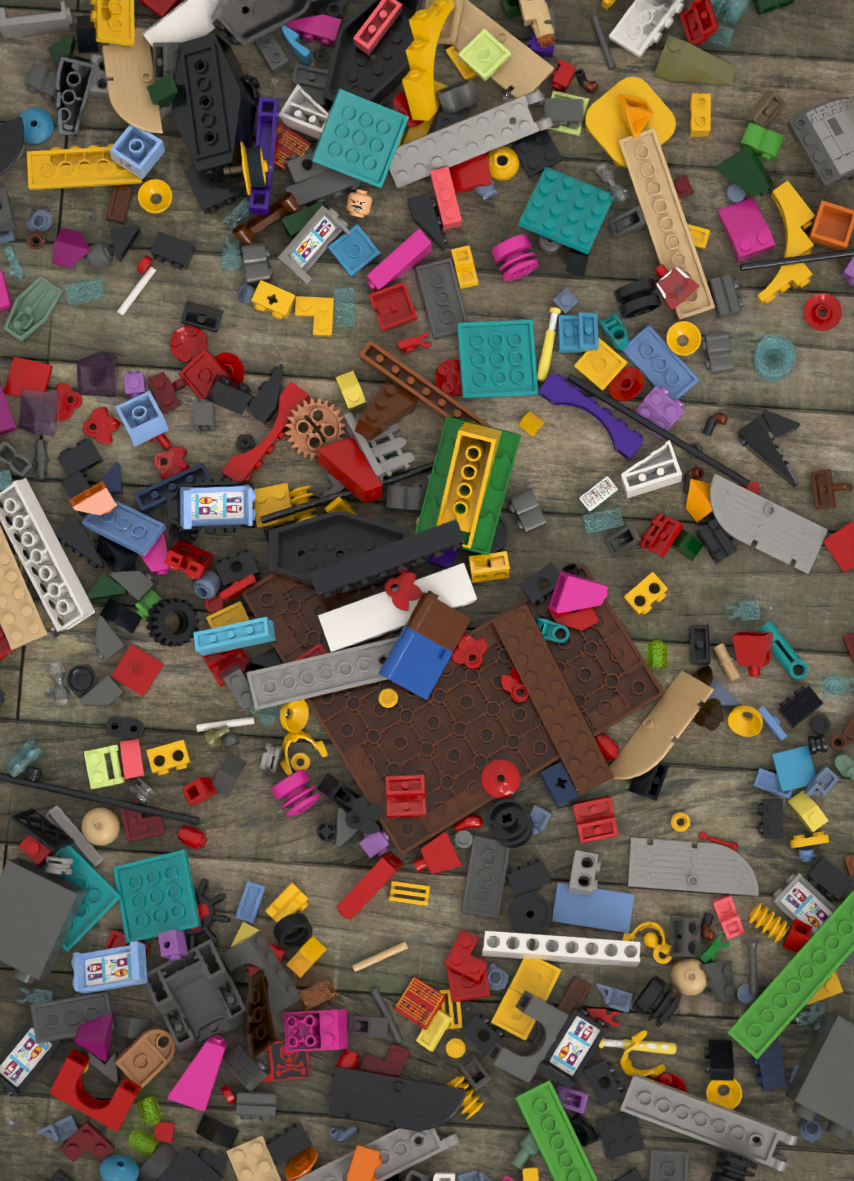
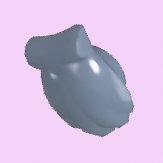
M492 178V185L473 188L478 195L482 196L483 201L498 194Z
M40 209L25 224L31 231H45L51 227V214L47 213L46 210Z
M492 962L487 968L489 988L499 991L506 987L508 975Z
M819 1114L816 1115L813 1123L803 1118L800 1133L805 1140L814 1142L822 1137L823 1129L819 1121Z

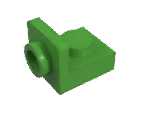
M151 589L139 603L135 604L138 608L136 612L143 619L146 616L150 617L148 611L153 609L152 605L154 603H158L162 599Z

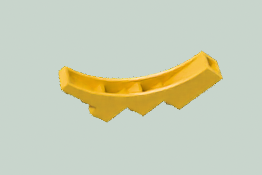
M435 0L427 10L417 11L409 20L414 41L405 51L411 71L402 79L413 120L429 121L437 112L433 83L434 59L443 24L451 10L455 7L453 0Z
M787 180L771 194V198L775 202L784 223L786 237L784 258L809 255L812 253L811 249L814 244L802 228L806 230L812 226L815 215ZM804 263L781 266L774 280L757 296V302L760 305L764 302L766 304L770 303L776 298L774 295L779 291L784 293L791 287L790 283L794 289L799 286L801 288L805 287L811 282L809 280L812 276L811 271Z

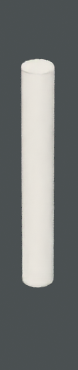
M150 266L120 306L117 311L120 315L123 316L156 272L153 267Z
M253 716L196 724L197 732H202L213 728L215 730L220 729L226 725L229 728L255 724Z

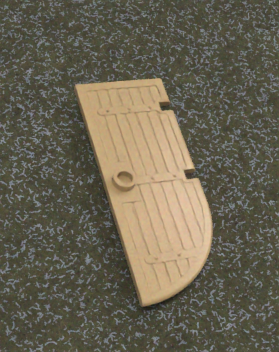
M468 0L463 1L456 43L453 45L455 49L460 53L483 29L487 30L512 55L490 78L505 90H508L510 86L514 89L510 94L515 98L536 90L553 72L554 67Z
M134 29L135 43L133 46L108 43V46H102L106 78L113 79V81H107L109 99L117 114L130 125L143 131L162 134L159 105L152 104L147 86L155 82L150 44L142 35L147 29Z
M681 671L610 765L614 779L635 778L655 767L674 745L671 741L672 738L676 737L678 739L701 708L698 706L699 702L705 703L714 689Z

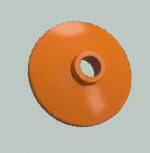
M306 1148L295 1155L285 1168V1176L288 1179H296L308 1174L318 1157L316 1149Z

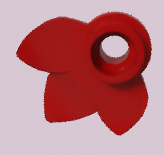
M403 92L395 96L393 111L409 117L407 126L411 128L417 127L425 121L412 119L409 104Z
M59 383L56 385L57 393L50 395L46 400V404L50 408L57 410V421H64L69 419L73 411L82 405V396L80 393L73 391L70 385ZM74 397V402L70 403V399Z
M100 407L95 409L91 413L90 419L84 422L83 432L86 436L95 438L100 444H110L113 442L111 433L115 432L121 423L116 418L108 416L107 407ZM94 425L96 429L91 430L89 426Z
M171 447L167 452H159L155 455L153 463L160 470V476L163 480L190 469L183 460L187 452L186 449ZM161 458L166 459L167 462L165 465L160 464Z
M404 572L398 578L389 579L385 584L386 593L392 597L394 606L400 610L408 611L409 601L417 600L423 594L420 588L413 584L416 579V574ZM396 584L398 590L392 591L391 586Z
M463 634L458 643V648H455L451 655L453 661L457 664H465L470 669L479 668L483 663V655L487 651V643L484 637L475 641L470 635ZM475 656L476 660L470 661V658Z
M515 666L511 669L510 676H501L502 687L510 692L511 698L514 701L523 702L528 699L529 694ZM518 689L522 690V696L517 695L516 691Z

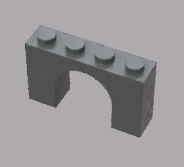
M261 931L254 933L220 954L229 971L243 964H252L260 970H264V975L268 981L271 1016L291 1006L302 997Z
M525 990L515 1007L536 1020L538 1032L535 1040L531 1045L522 1050H513L495 1041L486 1059L493 1065L530 1083L531 1079L536 1075L539 1065L546 1058L549 1048L556 1041L557 1035L565 1025L569 1015L557 1006Z

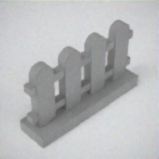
M351 412L344 414L343 423L346 424L345 428L350 438L353 437L381 483H383V475L390 477L393 471L401 468L405 470L410 469V465L414 462V455L409 452L403 454L401 451L406 446V440L402 437L395 438L393 436L398 429L396 423L370 441L355 432L361 417L360 412L356 413L355 417H353ZM386 437L389 439V441L377 445L375 442ZM396 452L397 457L385 461L384 456Z

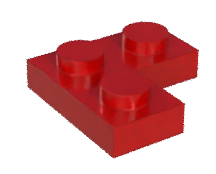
M461 930L444 962V966L480 982L488 964L471 956L479 942V938Z

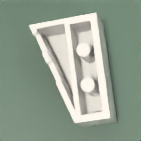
M670 440L658 450L650 453L644 460L639 461L621 474V483L626 498L666 487L682 480V473Z

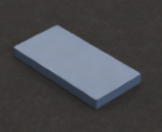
M650 325L646 326L629 341L627 348L621 350L653 387L658 386L660 388L663 386L670 392L668 396L673 400L676 398L679 400L700 381L678 355L669 349L667 343Z
M116 500L114 501L117 506L111 512L102 515L88 513L81 522L84 527L144 557L166 529L165 524Z
M557 883L552 921L629 933L634 894L596 889V891H592L591 897L568 893L569 884Z

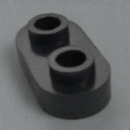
M112 717L106 723V731L114 737L137 739L142 737L145 732L144 724L136 719ZM114 723L119 725L117 730L112 729ZM134 725L138 727L136 732L131 731V727Z

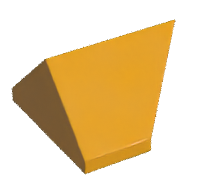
M619 94V112L632 136L636 139L654 113L647 100Z
M691 479L685 509L695 522L699 523L713 512L710 503L711 484Z

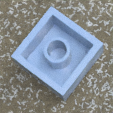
M132 125L128 126L110 149L113 161L142 180L165 152L162 140Z
M150 391L115 407L134 446L142 444L169 430Z

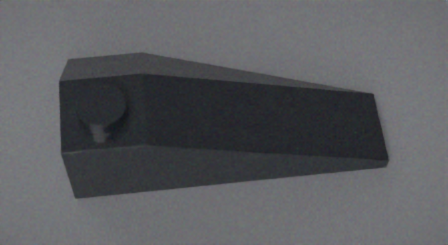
M60 55L55 72L58 133L77 136L96 64L90 59L74 55Z
M761 415L739 430L737 439L742 447L745 446L748 451L794 488L799 485L800 482L790 464L782 459L781 448L772 442L774 435Z

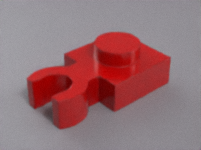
M586 1008L590 1012L589 1015L593 1018L599 1017L612 1026L620 1025V1023L612 1021L614 1015H620L619 1012L613 1011L610 1014H606V1009Z

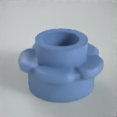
M813 847L798 849L799 854L797 857L801 858L803 862L812 861L813 857L816 856Z

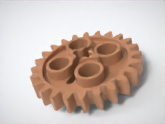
M309 398L308 403L305 400H301L302 406L295 404L297 410H289L292 417L286 416V419L290 422L284 424L285 427L289 428L284 434L290 436L286 441L293 442L290 448L297 447L296 454L302 452L303 458L308 455L311 460H313L314 455L317 458L318 448L343 441L344 439L340 437V434L346 433L341 430V427H344L346 424L340 423V420L344 417L337 416L340 410H333L334 404L328 405V400H324L321 404L320 398H316L315 403L313 398ZM318 410L320 412V418L315 421L313 419V413L314 411ZM305 415L308 416L311 424L304 418ZM301 422H304L306 427L303 432L298 430V425ZM312 425L318 426L316 428L318 433L312 432V430L314 429ZM327 425L331 427V433L329 435H325L324 428ZM319 434L325 439L324 443L322 442V439L320 438ZM312 437H315L317 440V444L314 447H311L309 444Z

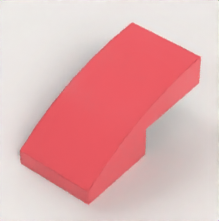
M139 738L121 741L120 748L125 779L145 776Z
M727 894L712 900L726 939L744 934L745 931L731 895Z

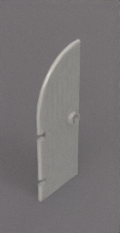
M714 474L710 486V503L714 516L720 526L729 535L749 546L753 540L757 541L756 549L788 565L791 559L795 560L794 568L809 574L828 529Z
M631 837L628 887L759 896L758 882L752 867L742 855L725 845L697 842V849L692 848V841L654 838L653 845H647V838Z

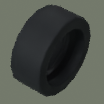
M293 913L285 916L275 925L273 934L282 948L293 949L304 944L310 938L313 928L304 914ZM298 928L296 931H294V932L288 934V933H289L290 931H292L293 929Z

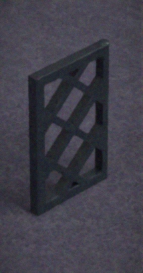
M33 808L13 815L10 820L52 852L75 843V840ZM31 822L40 823V827L31 825ZM34 830L40 831L41 835L37 834ZM45 833L53 834L55 838L48 837ZM59 836H62L66 840L59 839Z

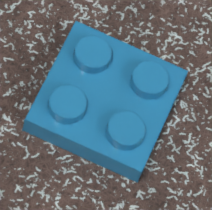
M358 224L349 230L351 232L349 235L345 233L328 246L330 252L350 277H353L381 255L380 251Z

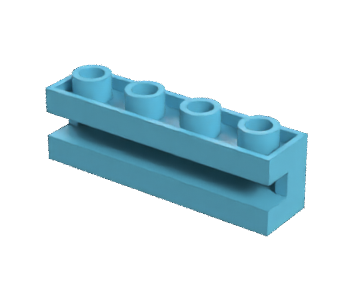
M267 617L193 633L195 650L202 656L276 640L274 623L271 620L269 621Z

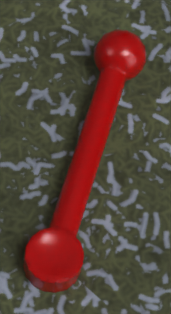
M705 832L699 833V838L702 840L708 839L729 846L733 850L738 848V844L735 842L729 843L708 836Z

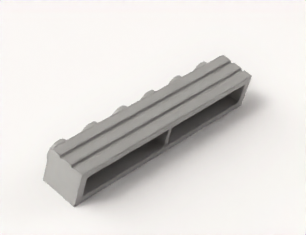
M56 805L48 811L45 818L75 840V843L71 845L94 868L99 866L104 860L102 855L95 850L94 846L82 835L70 818L63 813V810Z

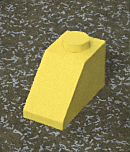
M354 371L336 377L349 412L367 406Z
M804 790L787 801L810 833L829 821L818 805L804 794Z

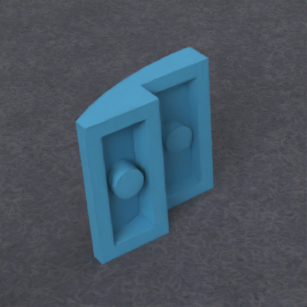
M282 25L283 39L289 51L301 64L310 66L312 63L310 50L300 44L299 34Z
M578 313L577 316L558 315V352H586L599 348L597 313Z
M808 746L771 755L781 792L808 786L816 775Z

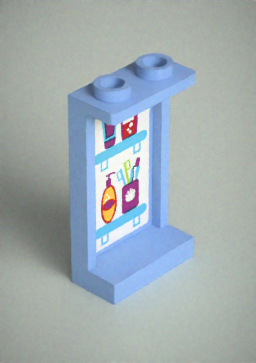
M249 485L180 487V525L183 529H191V526L247 524L252 526V521H255V509H252V502H255V491Z
M134 941L130 942L129 946L83 954L73 953L71 964L74 969V978L72 983L75 991L86 994L148 983L145 944Z

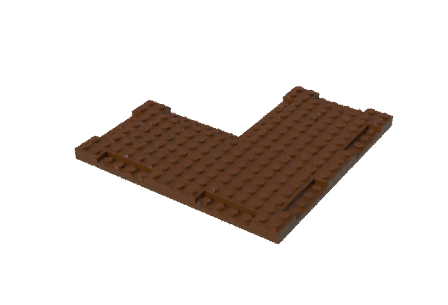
M372 513L365 517L377 521ZM342 551L337 552L338 558H342L344 556V553ZM584 563L577 566L578 569H581L579 576L594 580ZM270 574L242 591L241 594L256 619L267 617L269 621H273L276 640L271 641L285 664L294 661L319 642L327 653H331L318 615L385 591L387 581L346 593L333 592L334 596L323 599V597L319 598L317 596L314 586ZM394 584L391 586V589L396 588L398 586ZM549 585L544 586L541 590L548 589ZM553 592L546 596L548 599L540 605L537 603L532 605L526 597L469 632L468 635L475 641L484 637L487 643V651L483 655L482 665L477 669H470L465 664H457L450 657L427 700L389 679L306 699L364 796H366L369 804L383 808L382 814L378 819L401 856L495 799V797L490 796L484 790L481 782L482 772L490 762L501 759L514 764L519 771L521 783L561 758L530 696L523 702H516L511 698L510 692L502 687L501 676H510L514 664L492 622L494 619L527 603L535 620L538 617L555 623L547 609ZM607 599L603 601L602 605L592 607L599 619L598 623L583 631L567 627L569 638L564 643L546 640L594 737L665 694ZM403 628L349 648L399 637ZM558 629L555 633L556 638L564 639L566 631ZM475 656L470 658V661L476 660ZM380 658V663L384 664L387 658ZM387 688L393 689L398 695L396 705L391 708L383 707L379 702L380 692ZM518 689L516 691L517 695L522 696V690ZM424 775L426 817L387 818L386 777ZM499 775L497 780L498 782H503L505 778L503 775Z

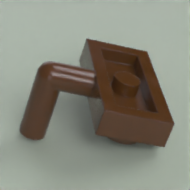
M831 469L811 472L816 510L835 508V491L853 490V485L849 483L833 484Z

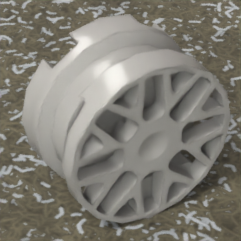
M266 744L260 769L266 770L267 768L271 772H276L282 752L281 746L273 747L272 744Z
M47 856L46 862H48V866L45 867V872L71 875V864H73L74 858Z

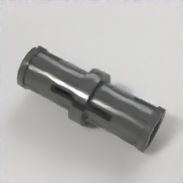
M36 440V458H34L36 463V479L45 480L48 479L47 462H49L47 457V441Z

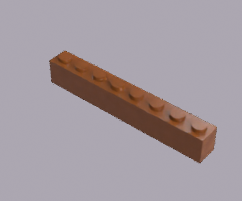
M369 340L359 354V359L400 389L418 398L421 404L445 421L446 417L450 416L492 427L373 341Z

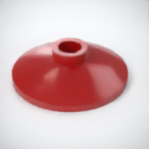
M826 293L812 296L804 307L806 322L809 326L819 331H827L834 328L842 316V308L839 301ZM819 311H824L825 316L821 317Z
M230 352L218 354L215 357L216 360L230 375L232 381L237 383L243 382L245 370L242 361Z
M633 367L622 369L609 384L610 395L617 401H628L636 397L644 386L642 372Z
M507 760L492 761L482 772V786L492 797L507 798L514 794L519 787V771L514 764ZM499 775L504 776L505 780L503 782H498L497 777Z

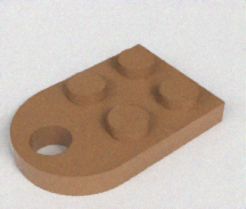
M151 1028L143 1032L113 1062L132 1082L143 1088L171 1061L175 1053V1043L172 1036L165 1030ZM166 1036L167 1043L164 1046H159V1038Z

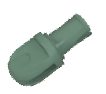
M845 752L837 754L834 758L836 769L844 778H850L854 782V759Z
M530 1131L526 1133L519 1143L520 1150L510 1162L519 1170L522 1169L529 1156H535L539 1150Z

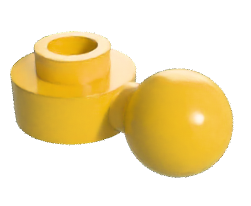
M653 932L646 933L643 937V942L645 946L654 949V960L659 964L669 963L672 959L669 953L666 954L665 958H660L659 956L661 945L658 943V936Z

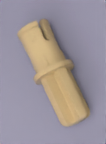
M722 643L714 647L713 650L721 663L720 666H723L729 680H737L740 674L733 663L734 658L730 657L725 644Z

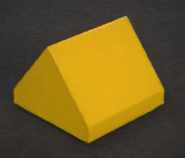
M529 411L518 426L531 437H534L545 422Z

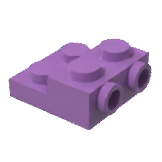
M655 386L635 412L669 431L686 410L683 409L685 405L677 398L673 400L668 396L670 392L666 388ZM651 431V432H652L654 435H656L660 440L663 438V437H661L660 435L656 434L655 432Z

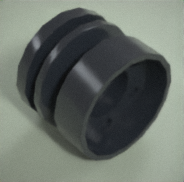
M654 975L639 994L632 1008L641 1015L650 1010L651 1014L648 1020L651 1022L658 1016L654 1025L659 1028L674 1014L683 995L678 992L671 998L675 989L671 987L666 993L663 992L666 982L657 975Z
M718 1151L717 1157L724 1159L725 1163L715 1162V1165L722 1168V1172H712L710 1181H746L744 1180L745 1176L755 1177V1173L747 1171V1169H757V1163L742 1155Z

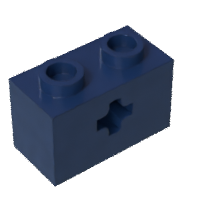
M562 762L540 772L557 807L579 797L578 791L574 783L571 782L569 773ZM560 778L561 781H566L564 789L556 786L558 783L557 779Z

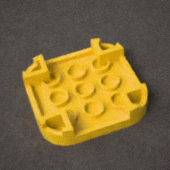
M627 77L617 83L590 106L584 119L587 133L592 135L617 167L627 168L618 141L632 136L619 112V94L647 100L654 114L641 132L655 128L661 146L671 138L676 127L675 117L669 108L644 80L637 77Z

